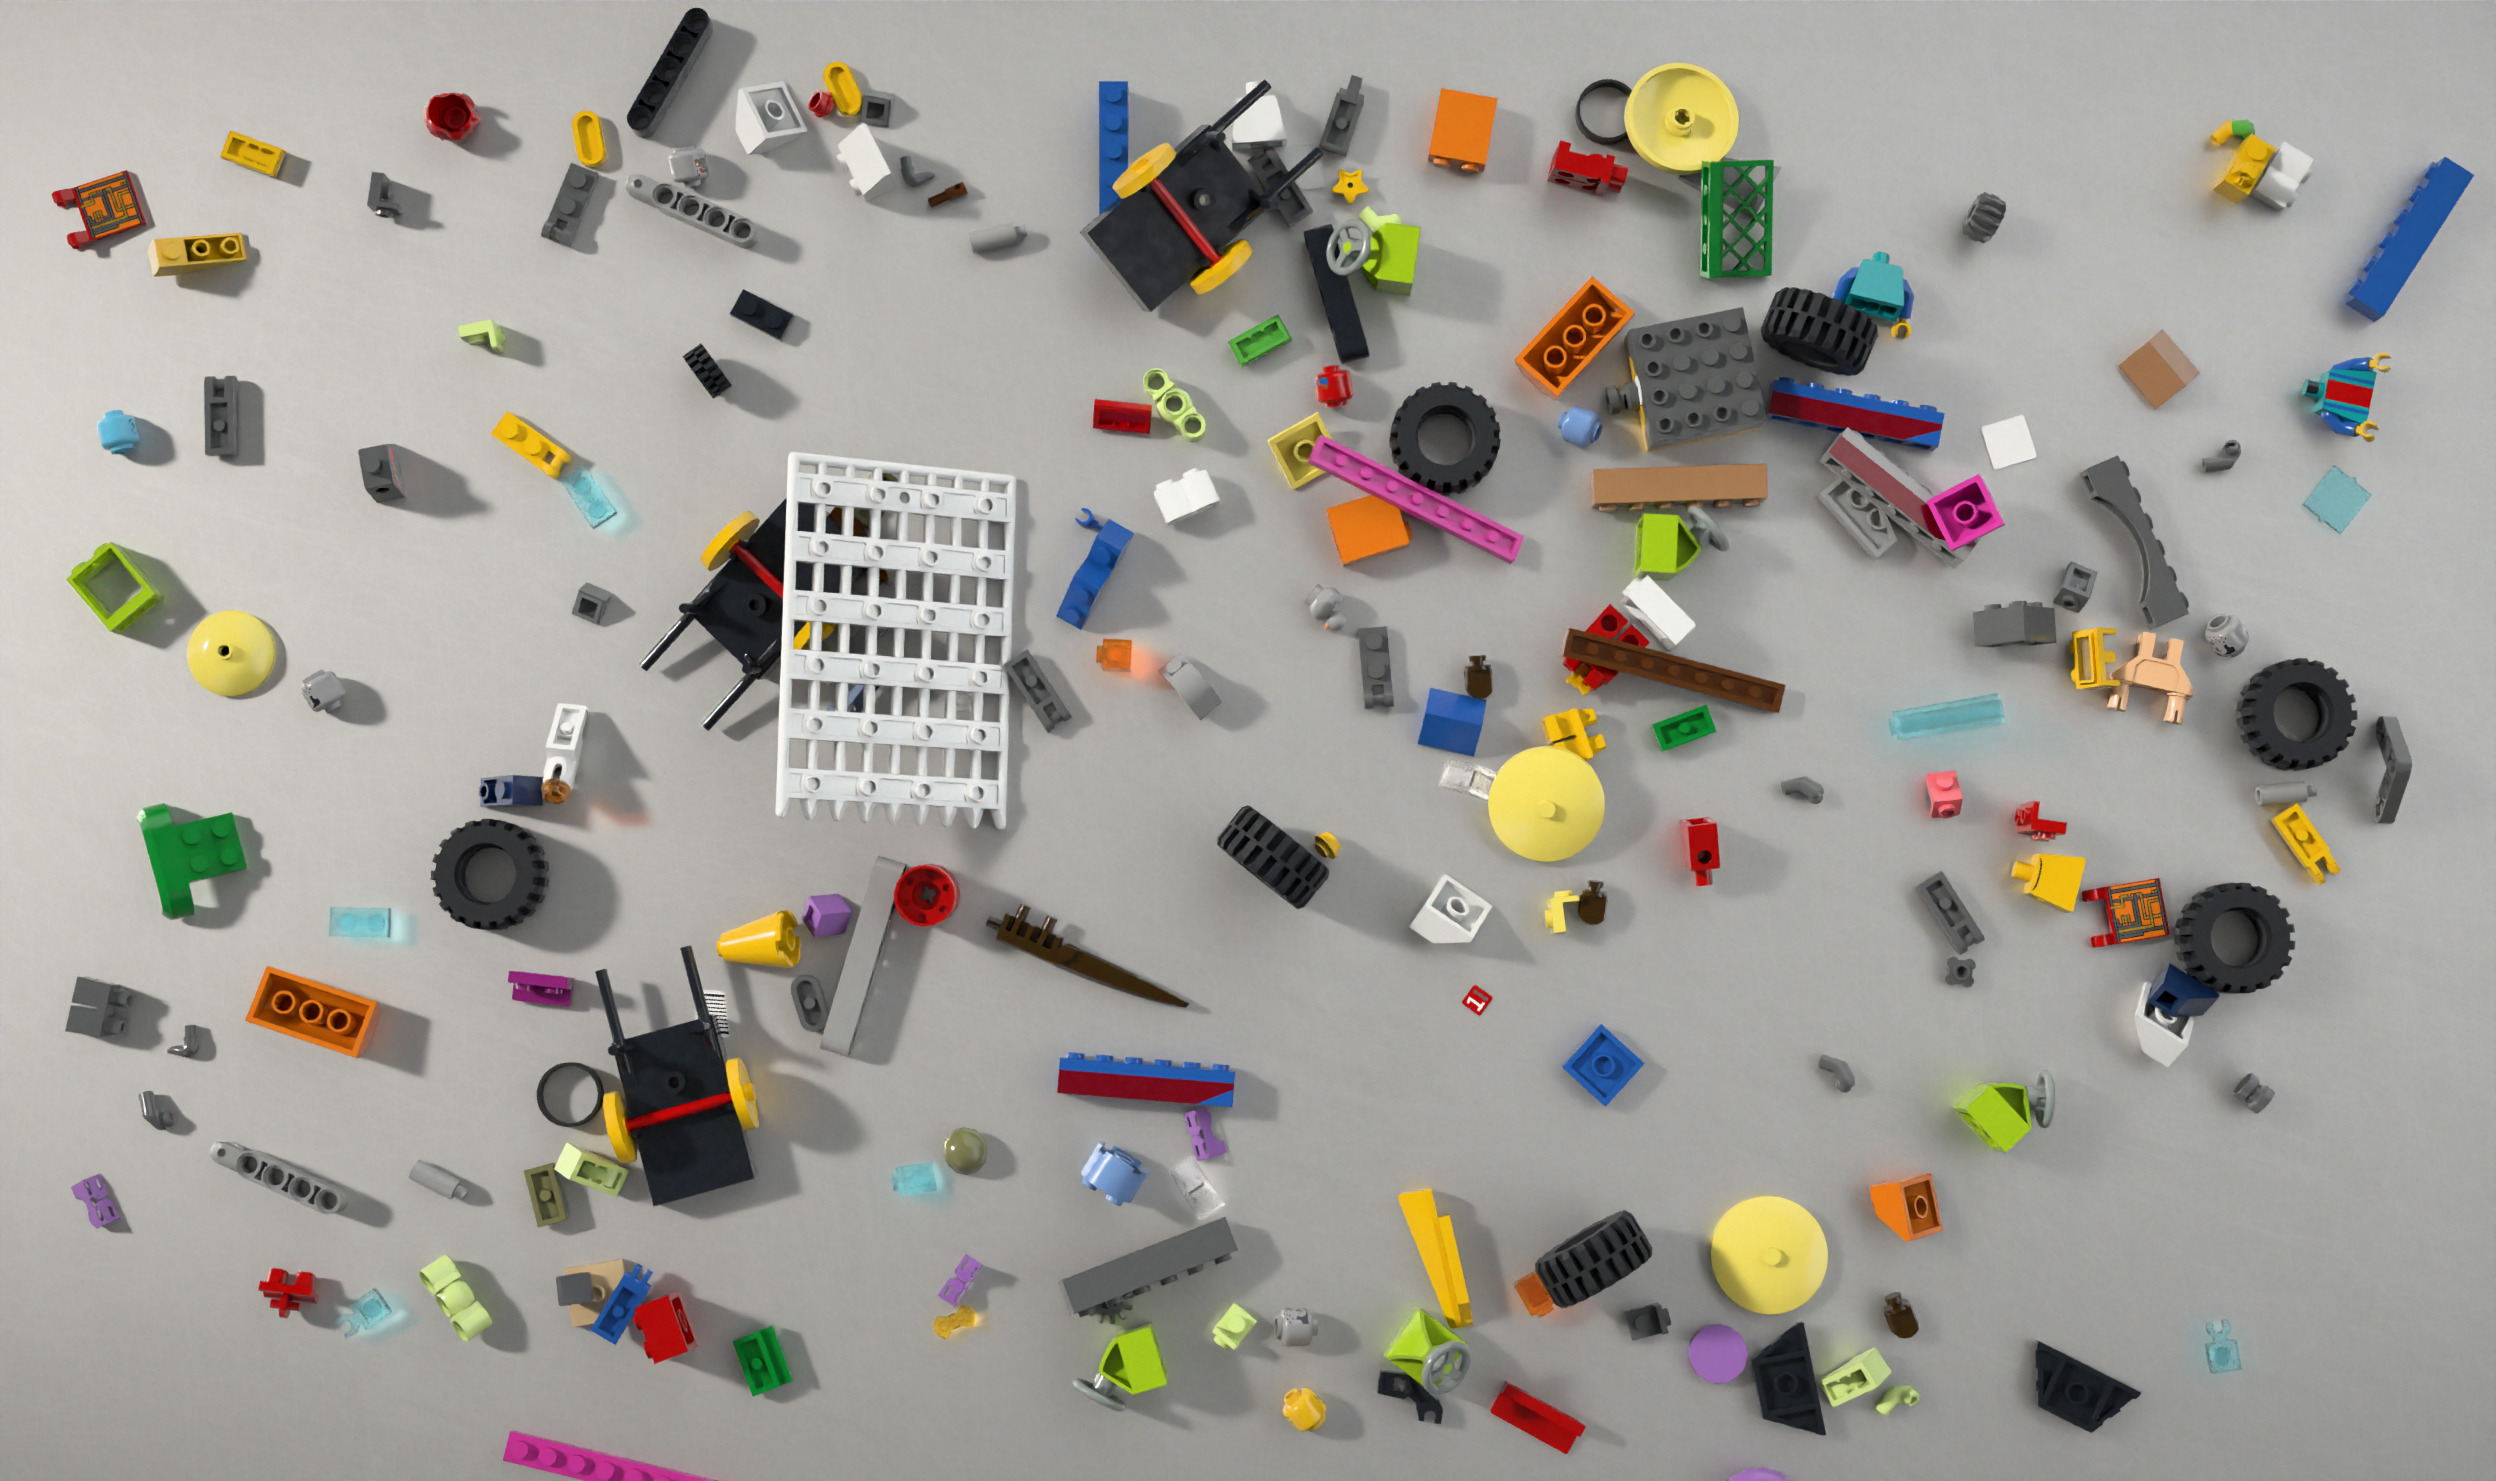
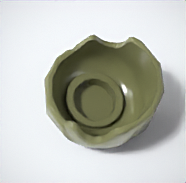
M963 1127L952 1131L947 1139H945L943 1155L946 1163L952 1170L959 1174L969 1175L978 1172L986 1163L987 1144L984 1137L978 1131Z

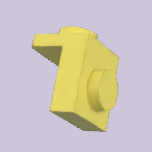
M1571 890L1554 892L1555 898L1548 899L1549 910L1544 911L1546 928H1551L1552 934L1566 932L1563 903L1580 901L1579 895L1572 896Z

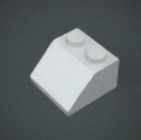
M866 123L859 125L838 144L841 154L837 158L844 172L850 169L854 179L849 182L857 196L862 194L865 201L868 202L897 187Z

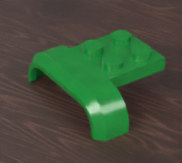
M161 803L142 808L136 817L141 827L159 892L162 915L170 920L194 915V904L189 883L247 869L232 812L173 826L166 804Z

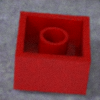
M678 1291L635 1307L636 1313L633 1314L634 1322L639 1331L643 1330L646 1342H643L644 1350L648 1359L653 1358L654 1364L688 1352L698 1346Z

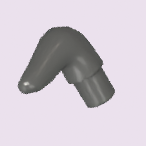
M910 156L900 158L901 174L907 185L916 187L935 177V174L932 172L916 174Z
M185 1025L184 1044L168 1048L167 1053L182 1057L193 1056L198 1048L196 1025Z

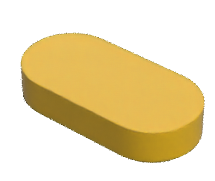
M839 61L828 64L824 69L823 79L828 91L832 94V99L838 112L845 117L857 116L862 111L863 96L850 68L845 63Z
M581 111L572 120L577 156L584 166L598 168L607 159L602 123L595 113Z

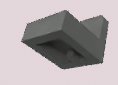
M372 172L367 206L379 217L393 218V214L402 215V208L397 203L387 202V199H391L393 191L389 178L384 173Z
M2071 561L2066 568L2061 587L2054 596L2053 603L2067 610L2079 613L2090 599L2098 572Z
M1658 1302L1624 1311L1632 1341L1657 1334H1668L1667 1326L1671 1325L1667 1308L1662 1309L1661 1304Z

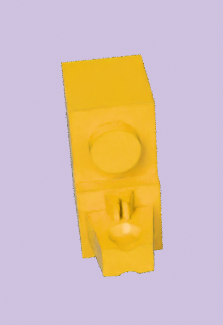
M2250 134L2241 142L2213 190L2238 204L2249 195L2276 148L2257 136Z

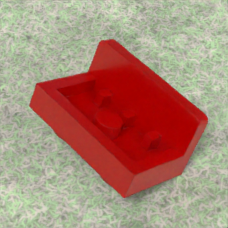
M2039 801L2023 803L2020 808L2016 809L2014 824L2018 826L2017 833L2032 835L2031 840L2043 842L2056 840V836L2066 834L2067 823L2038 819Z

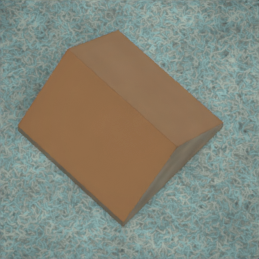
M2163 329L2118 366L2154 409H2157L2200 373Z

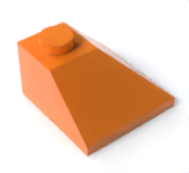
M1931 1173L1886 1181L1870 1186L1871 1201L1874 1205L1876 1216L1906 1242L1943 1231Z

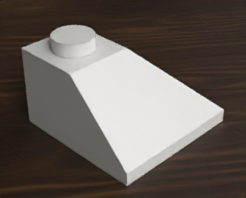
M783 81L743 87L738 90L735 130L747 155L769 152L808 132Z
M1444 874L1409 927L1432 943L1471 942L1491 910L1492 905L1447 874Z
M2146 981L2142 988L2134 1022L2143 1052L2153 1060L2169 1067L2188 1047L2195 1016L2171 1017L2149 1003L2147 1000L2153 984Z

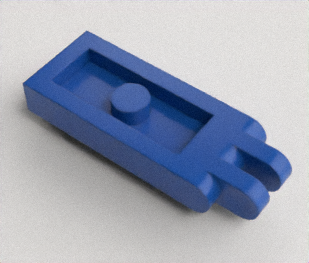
M637 1264L632 1273L625 1272L590 1329L615 1345L631 1321L633 1314H635V1307L642 1303L652 1286L647 1283L653 1273L649 1269L642 1279L637 1277L643 1267L640 1264Z

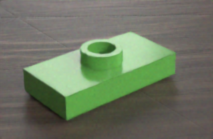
M1276 315L1228 341V344L1241 368L1291 342L1292 338L1279 315Z

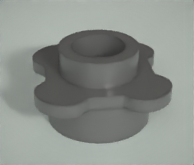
M1950 957L1947 960L1946 983L1948 985L1963 984L1964 987H1971L1974 984L1972 973L1976 967L1974 960L1966 959L1964 961L1958 960L1956 957ZM1959 969L1963 971L1962 975L1958 974Z

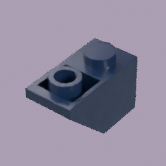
M508 775L481 778L479 788L480 807L542 806L543 777Z
M2169 963L2154 980L2147 1001L2171 1017L2202 1016L2215 1003L2220 994Z

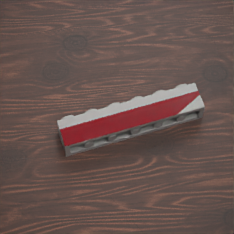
M1848 427L1837 436L1819 460V462L1843 479L1844 482L1868 499L1873 505L1881 509L1888 517L1953 569L1965 561L1981 539L1979 538L1951 552L1926 502L1935 497L1930 489L1918 484L1909 476L1905 469L1894 465L1881 450L1873 448L1864 441L1860 433Z

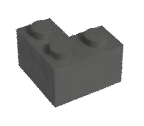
M2012 601L2009 602V607L2002 608L2001 604L1985 605L1984 611L1973 612L1976 647L2034 646L2057 643L2054 608L2043 607L2042 602Z

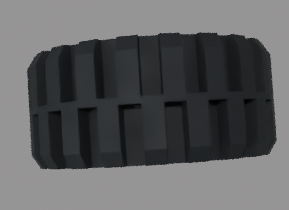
M1786 287L1775 294L1761 327V335L1763 340L1769 343L1770 347L1777 349L1781 354L1787 355L1795 361H1800L1807 366L1815 367L1825 372L1855 376L1865 368L1878 337V328L1874 320L1868 318L1865 313L1856 310L1855 307L1849 304L1842 303L1838 299L1830 298L1825 294L1815 293L1807 289L1802 290L1796 287L1790 289Z
M1440 382L1432 383L1431 387L1425 388L1423 386L1417 389L1415 394L1409 395L1403 401L1400 409L1398 408L1391 427L1389 448H1391L1393 463L1399 468L1398 472L1443 496H1449L1450 493L1455 492L1461 494L1470 487L1474 488L1491 470L1500 448L1501 439H1499V433L1501 430L1499 422H1496V413L1493 407L1489 408L1486 404L1487 400L1481 394L1479 396L1474 394L1472 388L1465 386V388L1458 387L1455 382H1449L1448 385H1441ZM1436 414H1450L1466 423L1471 432L1472 444L1470 451L1464 459L1452 465H1440L1430 461L1422 454L1418 445V432L1421 425L1429 417Z
M2307 658L2288 659L2262 669L2263 671L2256 673L2249 679L2250 684L2244 686L2240 693L2244 697L2243 700L2237 702L2236 710L2241 711V717L2237 718L2236 722L2237 727L2243 726L2245 734L2240 735L2243 743L2249 742L2252 747L2249 751L2254 757L2259 755L2263 757L2262 763L2268 766L2276 765L2277 769L2285 771L2291 769L2294 771L2305 770L2332 761L2338 757L2337 753L2339 751L2345 750L2349 742L2346 739L2353 736L2356 729L2355 726H2351V722L2357 720V710H2352L2351 703H2355L2356 700L2354 694L2348 695L2346 688L2349 687L2347 681L2336 678L2339 672L2332 667L2325 669L2324 663L2317 660L2309 662ZM2288 688H2298L2306 692L2314 700L2318 708L2319 723L2317 730L2310 739L2303 742H2295L2283 735L2274 720L2275 701L2278 695Z
M1249 805L1242 807L1217 837V845L1296 909L1305 907L1329 876V869L1315 856Z
M482 819L481 821L473 820L467 822L463 828H455L450 832L452 836L448 840L443 839L439 845L442 850L440 854L434 855L432 861L436 863L435 871H431V880H435L436 887L432 889L434 895L441 900L439 905L444 911H448L451 914L450 917L474 929L504 930L510 926H517L523 923L525 917H531L537 911L535 906L538 903H542L545 895L542 894L544 887L549 886V879L546 878L549 864L547 861H544L543 855L545 852L542 846L537 845L535 842L536 838L531 833L524 831L522 827L506 821ZM499 848L507 852L514 862L516 869L515 882L510 892L503 899L496 902H483L470 893L466 884V869L471 858L481 849Z
M2225 883L2206 888L2203 892H2198L2192 897L2191 903L2184 905L2181 910L2184 915L2182 918L2177 919L2175 925L2176 928H2179V935H2174V944H2179L2180 951L2176 952L2179 961L2186 963L2183 969L2188 975H2194L2196 980L2218 993H2252L2257 989H2264L2270 986L2272 980H2278L2284 974L2283 970H2281L2283 966H2289L2292 957L2288 956L2289 950H2295L2296 941H2290V933H2294L2295 929L2294 924L2287 923L2286 918L2290 916L2287 908H2280L2278 905L2280 900L2275 895L2266 894V889L2260 886L2253 887L2251 883ZM2228 911H2239L2245 914L2252 921L2257 931L2258 942L2254 955L2247 963L2239 966L2225 964L2216 955L2211 943V931L2216 919L2222 913Z
M1623 1210L1594 1223L1554 1247L1537 1260L1535 1271L1554 1304L1561 1308H1567L1598 1294L1641 1267L1642 1264L1651 1258L1652 1246L1633 1214Z

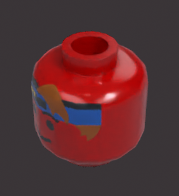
M1340 365L1322 367L1323 373L1317 374L1314 378L1318 402L1325 403L1326 408L1347 405V400L1353 396L1350 372L1340 370Z

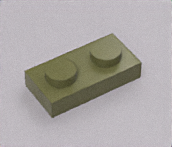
M555 1163L524 1170L538 1228L569 1219L557 1171L554 1169Z

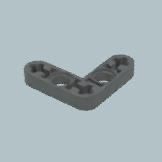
M2380 716L2376 723V738L2386 770L2375 800L2373 813L2376 823L2392 824L2395 821L2410 778L2412 760L2397 717Z

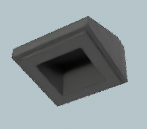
M866 90L863 94L860 122L889 127L895 95L875 90Z
M585 583L578 591L572 614L599 625L610 602L612 593L593 584Z
M590 1272L571 1273L556 1277L559 1306L593 1300Z

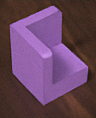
M840 894L809 896L801 919L813 937L841 935L846 930L852 911Z

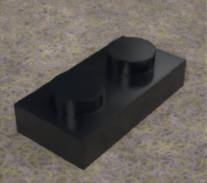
M744 289L730 312L732 317L780 342L784 339L795 318L793 314Z

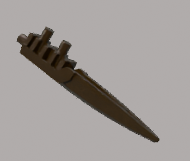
M1020 903L1015 916L1011 913H1006L1002 921L990 915L985 926L998 931L997 941L1074 975L1149 1000L1178 1007H1187L1189 1005L1188 1002L1111 962L1070 943L1062 945L1064 938L1052 933L1058 919L1047 915L1042 928L1026 921L1031 907Z

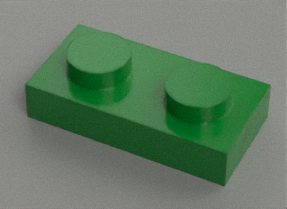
M1707 705L1651 725L1661 752L1717 732Z

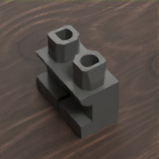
M77 976L72 1003L82 1005H71L65 1031L99 1037L124 1034L127 1024L126 1019L116 1018L114 1013L116 1006L130 1007L133 993L121 989L119 984Z

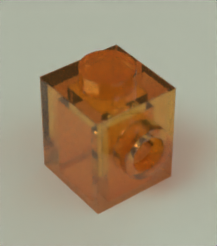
M1103 638V646L1097 645L1096 663H1101L1103 671L1131 672L1132 640Z
M1535 1270L1512 1283L1531 1317L1537 1314L1538 1318L1554 1310L1552 1307L1554 1302Z

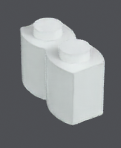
M2283 142L2273 153L2249 194L2278 212L2285 206L2290 208L2299 195L2295 191L2299 183L2304 184L2314 170L2310 167L2314 159L2288 143Z
M1199 468L1191 469L1183 474L1184 478L1180 481L1173 483V480L1169 479L1156 486L1158 490L1153 492V496L1167 527L1220 504V499L1206 469L1199 471Z

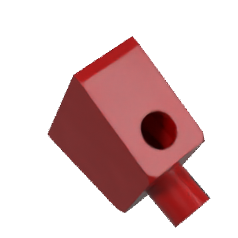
M1709 817L1680 820L1685 866L1690 871H1694L1696 886L1712 885V869L1720 868L1717 823ZM1705 850L1704 857L1698 859V854Z

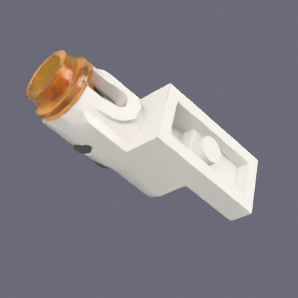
M558 703L546 744L547 761L541 785L542 797L549 803L561 804L572 792L583 747L582 733L588 714L587 706Z

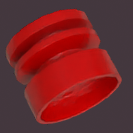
M936 864L919 865L903 873L896 883L894 891L895 907L901 917L909 923L921 927L936 925L950 917L958 907L960 898L959 884L954 875L943 866ZM926 886L929 890H935L936 895L932 897L933 902H930L928 898L923 899L922 894L926 892Z

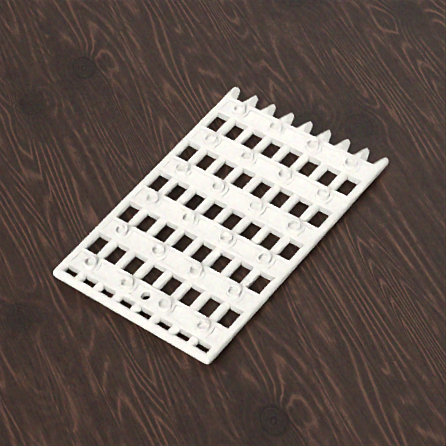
M791 452L789 454L776 788L777 817L785 818L793 799H799L805 818L812 820L816 815L821 800H827L834 821H841L848 803L855 802L860 820L863 823H867L871 819L876 803H882L890 824H896L903 806L910 805L914 821L918 826L925 823L931 806H936L944 827L951 826L958 808H964L969 827L972 829L978 827L984 809H990L997 829L1002 830L1005 828L1010 675L1005 669L1004 664L1011 660L1016 478L1014 476ZM800 464L816 466V474L800 472ZM828 467L843 469V476L827 475ZM855 470L871 472V479L855 478ZM882 474H898V482L882 481ZM910 476L925 477V485L910 484ZM936 479L952 480L951 488L936 486ZM963 481L978 483V491L963 489ZM990 484L1004 486V493L989 492ZM901 493L906 495V503L900 501L899 496ZM798 503L814 505V532L798 531ZM826 506L842 508L841 535L825 533ZM854 509L869 510V538L853 536ZM881 512L897 513L896 540L880 539ZM908 514L924 516L923 543L908 541ZM935 517L950 518V545L934 544ZM962 520L977 521L976 548L961 546ZM989 522L1003 524V550L988 549ZM796 562L812 563L811 591L795 590ZM824 564L840 566L839 593L823 592ZM852 567L868 568L867 596L851 595ZM879 569L895 571L894 598L878 597ZM907 572L922 573L921 601L906 599ZM934 574L949 576L948 603L933 602ZM960 577L975 578L974 605L959 604ZM987 579L1002 580L1001 607L986 606ZM794 621L810 622L809 650L793 649ZM822 623L838 624L837 652L821 651ZM850 625L866 627L865 654L849 653ZM877 628L893 629L892 657L877 655ZM905 630L920 631L919 659L904 658ZM932 632L947 633L946 661L931 660ZM958 634L973 635V663L958 662ZM985 636L1000 638L999 665L984 664ZM792 680L808 681L807 709L791 708ZM820 682L836 683L835 711L819 710ZM848 684L864 685L863 713L847 712ZM876 686L891 687L890 715L875 714ZM903 688L918 689L917 717L902 716ZM930 690L945 691L944 719L929 718ZM957 692L972 693L971 721L956 720ZM983 694L998 695L997 722L983 721ZM790 739L806 740L805 769L789 768ZM818 741L834 742L833 770L817 769ZM846 743L862 744L861 772L845 771ZM874 744L889 745L888 774L873 773ZM901 746L916 747L915 775L900 774ZM928 748L943 749L942 777L927 776ZM955 750H970L969 778H954ZM982 751L997 752L996 780L981 779Z

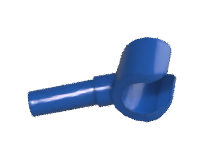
M1081 508L1085 514L1089 515V518L1085 522L1075 518L1077 523L1083 528L1092 527L1101 531L1104 525L1095 520L1094 515L1089 509Z

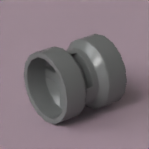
M1634 381L1625 383L1623 387L1613 385L1605 388L1610 415L1619 414L1621 410L1625 409L1629 411L1640 409L1638 390Z
M2249 1073L2236 1085L2232 1095L2240 1101L2246 1100L2248 1108L2257 1114L2270 1103L2275 1092L2268 1086L2259 1085V1078L2253 1073Z

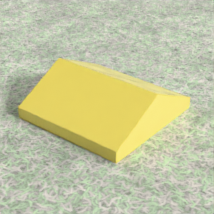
M1318 412L1267 440L1277 463L1293 490L1325 473V471L1307 463L1320 435L1332 440Z

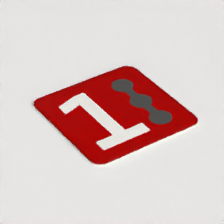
M1473 985L1463 999L1462 1004L1480 1016L1491 1002L1492 996L1477 985Z

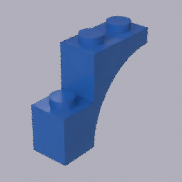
M1110 519L1096 536L1086 560L1073 576L1056 616L1080 630L1084 627L1103 588L1126 553L1134 535L1132 531Z

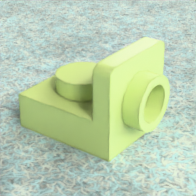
M492 319L458 326L459 336L466 343L479 345L486 343V338H490L492 349L497 353L503 352L502 344L506 342L502 326L498 327V324Z
M1234 1302L1212 1329V1332L1216 1335L1213 1340L1225 1350L1229 1347L1236 1350L1239 1343L1256 1324L1257 1320Z

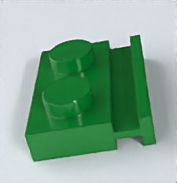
M774 1325L732 1341L753 1397L794 1381Z

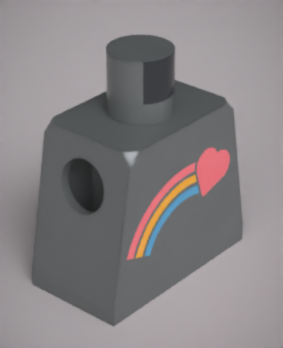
M384 444L359 449L358 455L364 487L377 503L406 498L397 445Z

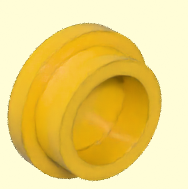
M1328 831L1315 836L1316 844L1314 846L1317 852L1324 858L1334 859L1341 849L1338 840Z

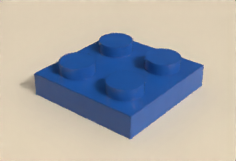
M1600 1024L1564 1063L1562 1068L1606 1107L1645 1063Z

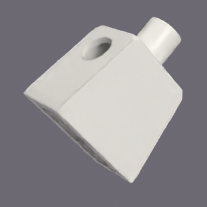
M1261 81L1246 83V93L1251 92ZM1263 95L1234 121L1232 151L1260 149L1269 146H1286V132L1275 95ZM1242 97V98H1237V99H1236V102H1235V105H1236L1241 99H1243L1244 97Z

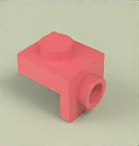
M1956 771L1928 773L1925 781L1931 800V818H1951L1959 815L1963 797Z

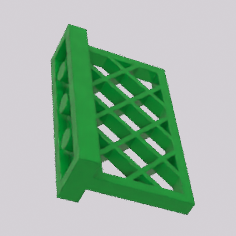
M1774 160L1702 161L1701 277L1711 279L1720 277L1772 276ZM1744 166H1749L1745 171L1741 168ZM1756 166H1765V178L1757 185L1748 175ZM1724 167H1734L1741 174L1731 186L1724 180ZM1744 179L1754 188L1745 200L1734 191ZM1759 193L1765 199V207L1756 214L1748 203ZM1732 194L1740 205L1729 215L1723 209V201ZM1743 208L1754 217L1744 229L1734 220ZM1759 222L1764 228V236L1756 243L1747 233ZM1729 223L1740 232L1730 244L1723 238V230ZM1745 237L1752 244L1753 248L1742 258L1733 247ZM1756 251L1764 257L1763 269L1754 270L1747 263ZM1731 252L1740 262L1732 270L1722 271V260ZM1744 265L1747 270L1739 269Z

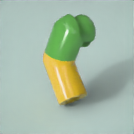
M2228 120L2210 135V138L2217 146L2223 144L2232 135H2240V138L2245 140L2250 134L2255 135L2254 124L2249 120Z

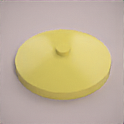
M1671 63L1652 69L1634 86L1625 107L1626 132L1635 150L1652 166L1672 174H1697L1701 172L1702 161H1721L1732 147L1738 133V110L1731 92L1713 73L1692 64Z
M1540 746L1516 754L1499 769L1490 787L1488 809L1495 833L1510 850L1531 860L1557 861L1575 855L1594 839L1603 821L1605 797L1598 775L1582 757L1563 748Z
M1758 1196L1738 1203L1721 1218L1711 1238L1710 1264L1717 1284L1733 1302L1752 1312L1780 1314L1796 1309L1816 1293L1824 1279L1828 1264V1248L1824 1233L1818 1222L1806 1209L1785 1198Z

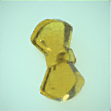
M963 1304L956 1313H952L949 1316H937L933 1324L934 1331L939 1337L948 1339L953 1329H957L960 1326L973 1328L976 1323V1313L973 1308Z

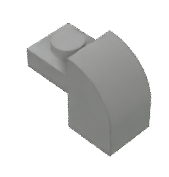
M1180 652L1158 670L1200 721L1222 703V700L1205 678Z

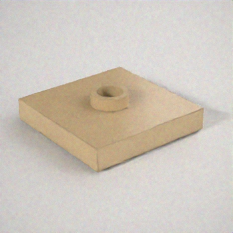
M624 1259L564 1269L565 1275L580 1272H590L593 1300L569 1305L572 1327L595 1323L626 1272Z

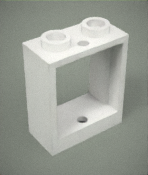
M1648 575L1642 581L1638 577L1635 578L1622 592L1625 597L1620 603L1668 651L1676 646L1696 626L1692 619Z

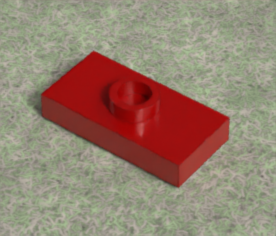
M1095 399L1093 428L1150 434L1152 405Z

